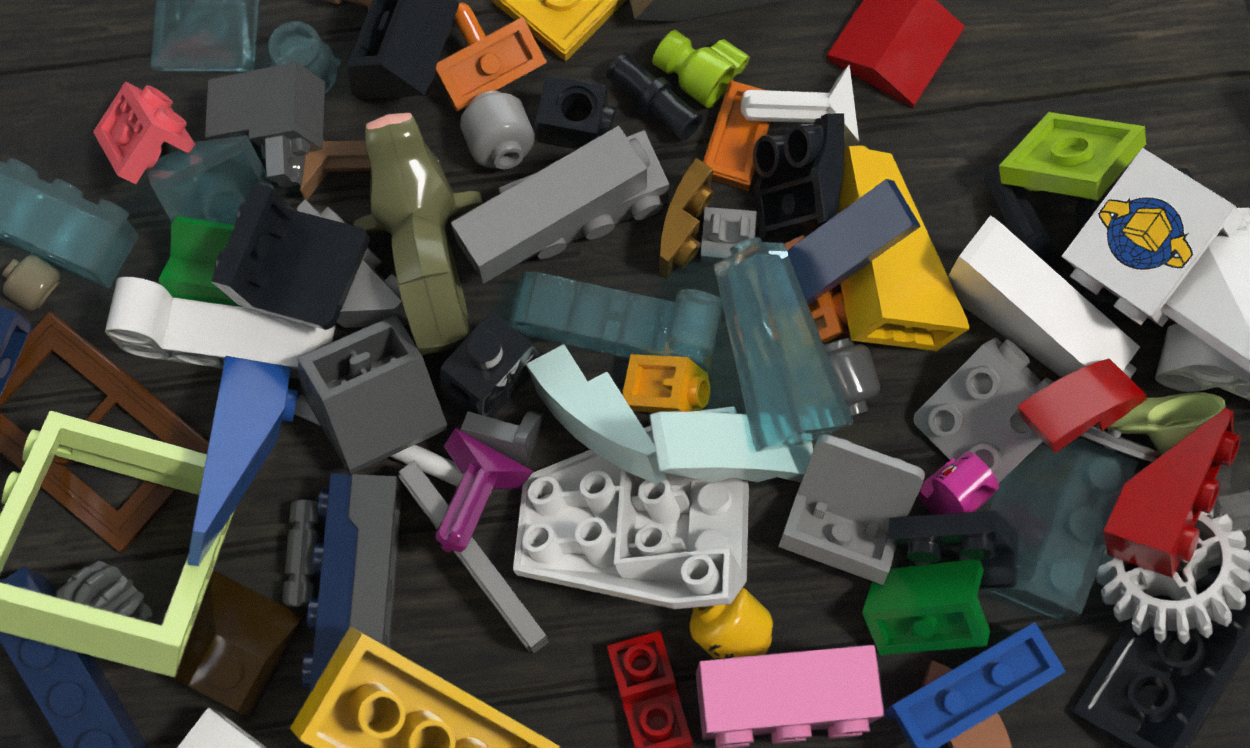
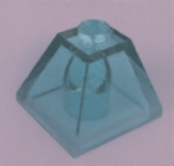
M156 0L151 59L153 71H253L259 0Z
M247 135L194 142L195 146L190 153L177 149L160 157L150 170H146L151 187L171 222H173L176 216L235 225L238 209L246 201L253 183L274 188L272 182L266 177V171Z

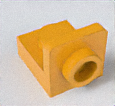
M631 354L622 395L634 412L701 411L706 407L710 399L711 388L708 373L688 357Z

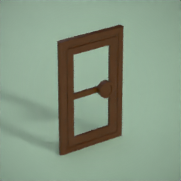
M52 311L30 332L16 366L0 397V408L54 351L108 395L86 421L99 424L112 408L119 404L163 442L207 454L209 440ZM0 412V452L22 470L25 461H22V455L28 435ZM56 455L41 484L43 489L121 554L128 549L179 491V489L145 480L117 511L64 466L74 463V460Z

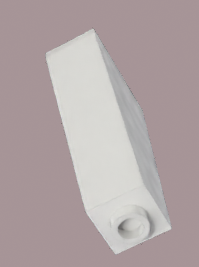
M990 215L960 254L948 275L961 306L1062 378L1083 367L1109 358L1131 378L1137 368L1129 362L1140 346L1002 223Z

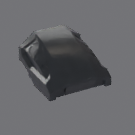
M844 113L825 114L821 118L815 119L813 123L793 125L791 128L786 129L784 133L767 134L757 140L753 150V163L759 175L753 188L760 239L773 238L819 227L837 215L840 206L839 196L844 168Z

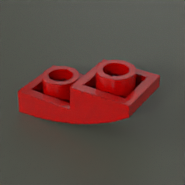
M1109 358L1064 376L1035 393L1017 407L1020 417L1054 453H1057L1094 425L1101 431H1104L1147 400L1146 394Z
M657 631L608 645L607 650L634 747L693 748L692 738L678 696L676 681L661 632Z

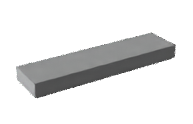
M414 460L399 471V478L438 530L447 511L448 504ZM471 537L464 551L457 552L453 550L529 653L532 652L534 654L549 643L546 634L473 537Z

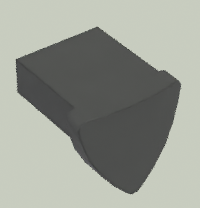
M529 410L519 426L467 412L461 431L527 467L543 423L544 413Z

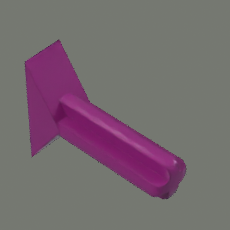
M455 428L444 447L463 476L435 535L436 540L441 543V549L448 553L451 550L462 552L467 548L493 489L522 488L523 484L533 473V470Z

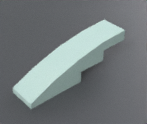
M657 412L650 414L659 470L661 472L709 482H717L731 477L753 482H761L775 477L801 482L813 452L809 425L754 415L713 412Z

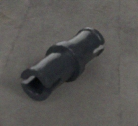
M626 52L618 56L609 67L606 76L611 82L616 83L638 102L637 109L646 116L653 115L674 132L681 141L690 138L699 128L703 120L702 114L698 111L696 112L672 92V84L663 77H654L637 63L629 53Z

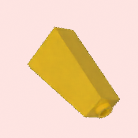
M848 146L844 149V168L838 213L885 179L895 181L921 226L840 283L851 341L938 351L969 330L967 317L892 154L869 150L864 146Z

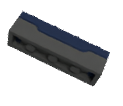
M330 473L329 489H321L318 516L320 522H326L324 543H316L313 555L314 576H321L319 597H312L310 599L307 619L308 630L315 631L313 653L305 654L302 668L303 687H310L309 695L350 626L390 648L403 486L397 476L358 474L349 476V474Z

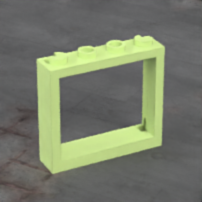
M50 411L41 431L32 429L28 435L22 455V461H25L21 473L11 472L4 487L2 504L5 507L0 515V573L55 455L200 495L207 454ZM234 511L199 567L187 565V558L162 626L0 583V631L175 677Z

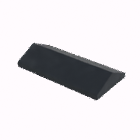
M1220 564L1209 568L1208 575L1196 581V592L1198 595L1206 591L1215 582L1221 571ZM1177 571L1183 581V571ZM1250 589L1249 591H1243V594L1246 596L1244 608L1242 610L1230 609L1232 621L1228 624V627L1211 620L1212 634L1208 639L1201 635L1197 628L1189 629V640L1185 644L1179 640L1177 631H1168L1167 637L1160 643L1155 639L1153 626H1150L1140 635L1134 632L1132 627L1133 618H1131L1072 711L1074 716L1121 748H1189L1250 649ZM1159 595L1154 597L1161 600L1175 601L1168 596Z

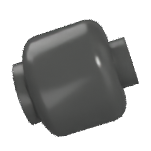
M849 337L812 348L813 357L805 362L804 373L814 406L821 411L835 410L837 419L868 411L865 400L875 397L880 391V383L868 347L862 344L854 345V342Z

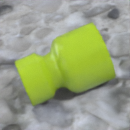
M672 30L657 47L652 63L667 74L676 73L679 76L678 84L682 91L706 108H709L725 93L729 81L733 80L737 74L745 69L750 56L725 39L718 41L712 47L694 49L690 39L677 30Z

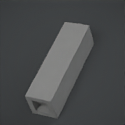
M617 126L451 222L456 242L484 284L647 188V167L651 165L649 157L636 138L629 141L621 128Z

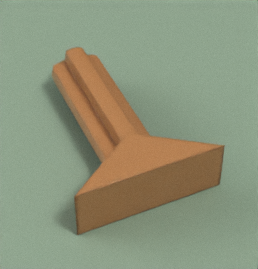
M323 140V149L310 151L306 154L300 189L304 199H309L329 172L370 171L371 162L367 152L366 141Z

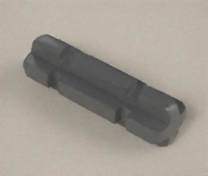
M296 500L290 505L289 522L292 523L293 529L288 530L285 574L289 576V581L284 582L282 600L288 607L308 608L310 599L312 597L315 598L316 585H313L311 580L316 577L313 573V555L315 545L319 543L320 534L316 531V527L321 526V522L318 516V502Z

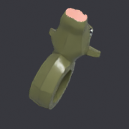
M411 113L387 114L366 124V147L371 162L370 203L372 214L354 221L353 224L363 228L368 235L385 233L392 235V254L397 283L417 348L421 355L448 351L459 347L472 332L458 270L446 233V225L450 218L469 212L482 205L483 202L478 191L452 192L438 158L425 144L419 126Z

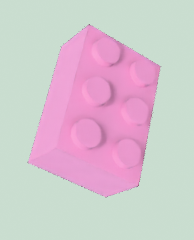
M875 645L700 661L696 671L702 740L715 739L716 748L750 746V743L754 742V735L771 734L772 744L806 741L808 737H812L811 730L827 729L828 739L861 736L863 732L870 731V723L884 716Z

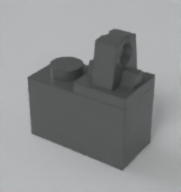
M298 62L208 80L205 138L225 149L228 155L236 158H252L259 151H262V158L266 159V177L269 180L278 183L279 186L284 188L302 185L306 154L310 151L323 149L325 81Z

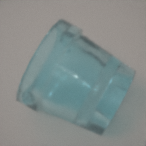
M301 21L287 22L273 31L268 46L270 67L298 62L325 81V93L328 92L337 78V67L341 61L338 58H334L331 48L320 38L318 33L310 25Z

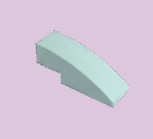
M564 344L526 364L538 395L553 416L577 440L601 458L628 473L656 484L666 479L665 473L659 470L655 445L608 372L587 381Z

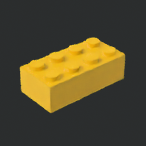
M352 626L348 629L290 727L300 741L313 748L560 747L541 734Z

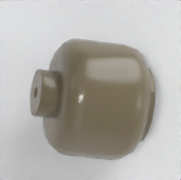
M33 254L26 256L21 262L13 259L2 273L7 278L3 285V294L26 311H33L37 307L41 308L50 294L60 284L58 282L60 279L59 271L39 256Z

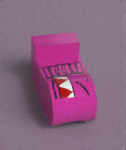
M966 452L957 460L952 458L926 479L917 497L933 515L975 512L999 490V484L993 472L974 453Z

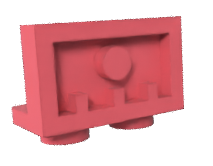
M125 81L93 131L117 176L134 184L138 182L145 170H150L156 164L161 154V145L164 141L187 153H190L195 146L194 141L185 129L186 121L171 108L173 101L154 87L146 85L141 90Z

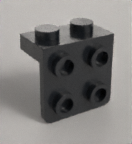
M253 183L246 201L238 209L236 224L225 249L217 257L215 273L211 282L239 306L320 329H330L338 320L369 245L370 237L361 227L295 211L273 187Z

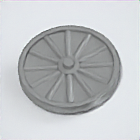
M1093 426L1080 435L1105 445L1104 449L1114 453L1116 449L1150 462H1154L1156 456L1163 454L1121 437L1122 432L1112 428L1108 432L1105 430L1101 431Z

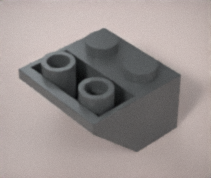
M397 315L297 358L300 391L349 475L447 430V423L423 357Z

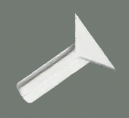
M850 64L837 78L829 93L747 90L742 95L741 115L748 121L813 123L815 119L821 118L825 114L844 113V149L848 146H856L859 142Z

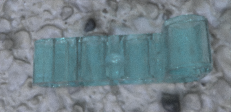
M525 272L520 277L508 324L524 335L630 358L631 354L688 357L705 372H709L722 321L724 302L715 295L697 290L678 291L675 302L549 274Z

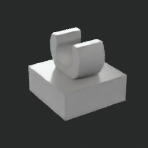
M705 207L700 263L749 267L747 261L752 260L754 254L757 211Z

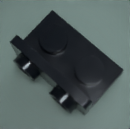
M997 510L889 518L888 540L907 556L908 567L972 559L980 560L984 571L979 589L1012 588L1016 586L1019 534Z

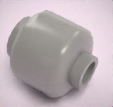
M499 91L483 92L471 100L461 116L460 127L469 151L476 163L484 167L496 169L515 167L534 145L535 133L521 101L511 94Z

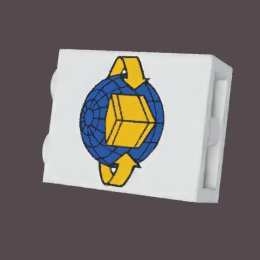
M1142 148L1062 257L1075 268L1070 277L1095 295L1099 293L1102 287L1119 298L1114 307L1139 325H1142L1148 317L1162 327L1169 318L1160 309L1217 234L1221 231L1231 237L1244 219L1235 205Z

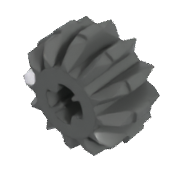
M97 561L91 566L79 570L67 579L66 584L57 591V598L152 623L151 608L144 603V594L137 591L133 586L132 579L127 580L119 568L110 567L104 562Z

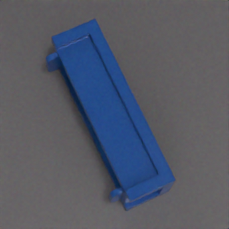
M1034 622L883 710L888 720L895 719L911 748H938L1066 671Z

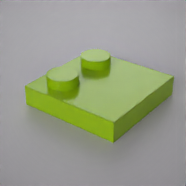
M1048 112L999 165L1001 183L1024 187L1030 191L1042 190L1099 200L1146 145L1145 126Z

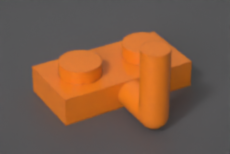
M459 3L452 26L459 28L468 46L438 61L435 74L455 111H459L467 107L477 95L487 91H496L547 62L523 17L485 36L471 7L468 4Z

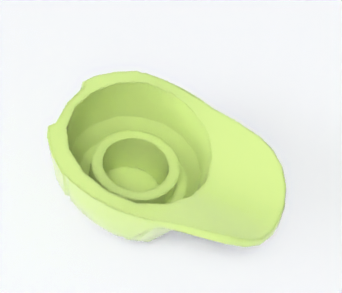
M1205 392L1147 398V400L1107 429L1108 432L1112 428L1123 434L1146 435L1157 451L1164 454L1225 408V400L1220 396Z

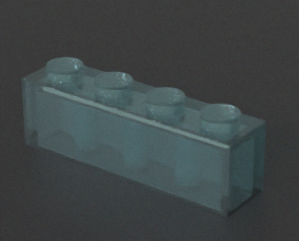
M9 158L7 163L0 161V239L109 289L139 237V234L127 220L128 212L105 199H100L98 204L83 199V193L78 188L61 179L55 178L52 184L37 178L38 173L33 168L14 158Z

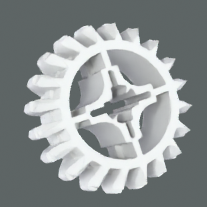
M1213 510L1210 514L1201 512L1195 526L1196 529L1200 530L1195 552L1189 562L1180 560L1177 571H1183V581L1177 571L1173 578L1139 566L1127 572L1128 562L1108 556L1106 545L1098 546L1096 557L1097 562L1101 565L1095 570L1097 583L1104 586L1101 589L1104 603L1107 605L1116 604L1114 615L1119 622L1133 618V631L1138 635L1146 631L1150 626H1153L1155 639L1160 643L1165 640L1168 631H1177L1179 640L1185 644L1189 640V629L1197 628L1199 633L1208 639L1212 634L1211 620L1228 627V624L1232 621L1230 609L1242 610L1246 604V596L1243 594V591H1249L1250 573L1248 572L1250 570V552L1243 550L1246 547V538L1242 531H1231L1232 520L1228 514L1213 519ZM1220 564L1221 571L1215 582L1206 591L1198 595L1196 592V581L1208 575L1209 568ZM1159 595L1168 596L1175 601L1161 600L1154 597Z

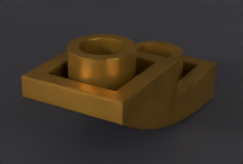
M697 158L693 161L678 185L664 221L659 273L666 278L670 276L677 265L682 269L686 268L701 246V243L697 241L700 221L695 217H699L703 213L705 207L708 206L713 198L714 191L711 190L713 169Z

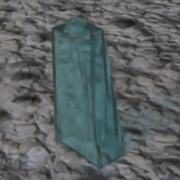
M755 237L730 248L732 256L714 264L751 437L756 452L809 444L816 441L821 435H829L854 424L784 243L762 242L760 237Z

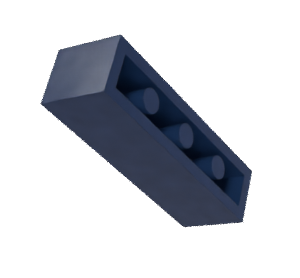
M25 566L0 582L57 598L47 578ZM0 631V641L63 748H149L94 656Z

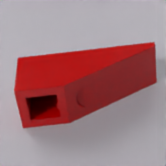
M1227 408L1221 410L1124 484L1103 530L1108 556L1171 578L1174 577L1180 560L1186 562L1191 560L1200 535V530L1195 528L1201 512L1210 514L1213 510L1221 484L1220 481L1216 480L1222 464L1229 467L1232 465L1240 445L1241 435L1234 433L1233 410Z

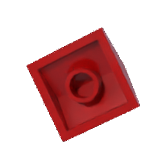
M863 0L828 52L826 59L844 70L850 64L851 74L913 109L962 34L965 26L937 0Z

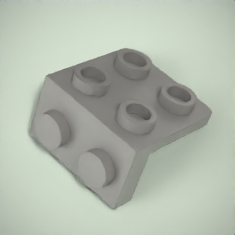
M996 337L984 343L914 414V423L950 460L952 458L957 460L966 452L974 453L989 467L999 484L1042 442L1041 438L1020 417L1017 406L1052 384L1053 381L1048 378L1041 381L1026 367L1030 360L1018 346L1009 340L1002 343Z
M826 434L819 436L795 496L778 547L883 585L889 573L896 546L888 540L889 518L908 516L922 487L925 477L924 471L920 467L909 464L901 459L867 449L848 440Z

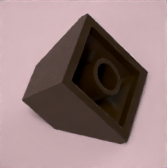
M213 570L178 670L173 678L241 714L252 717L306 618Z

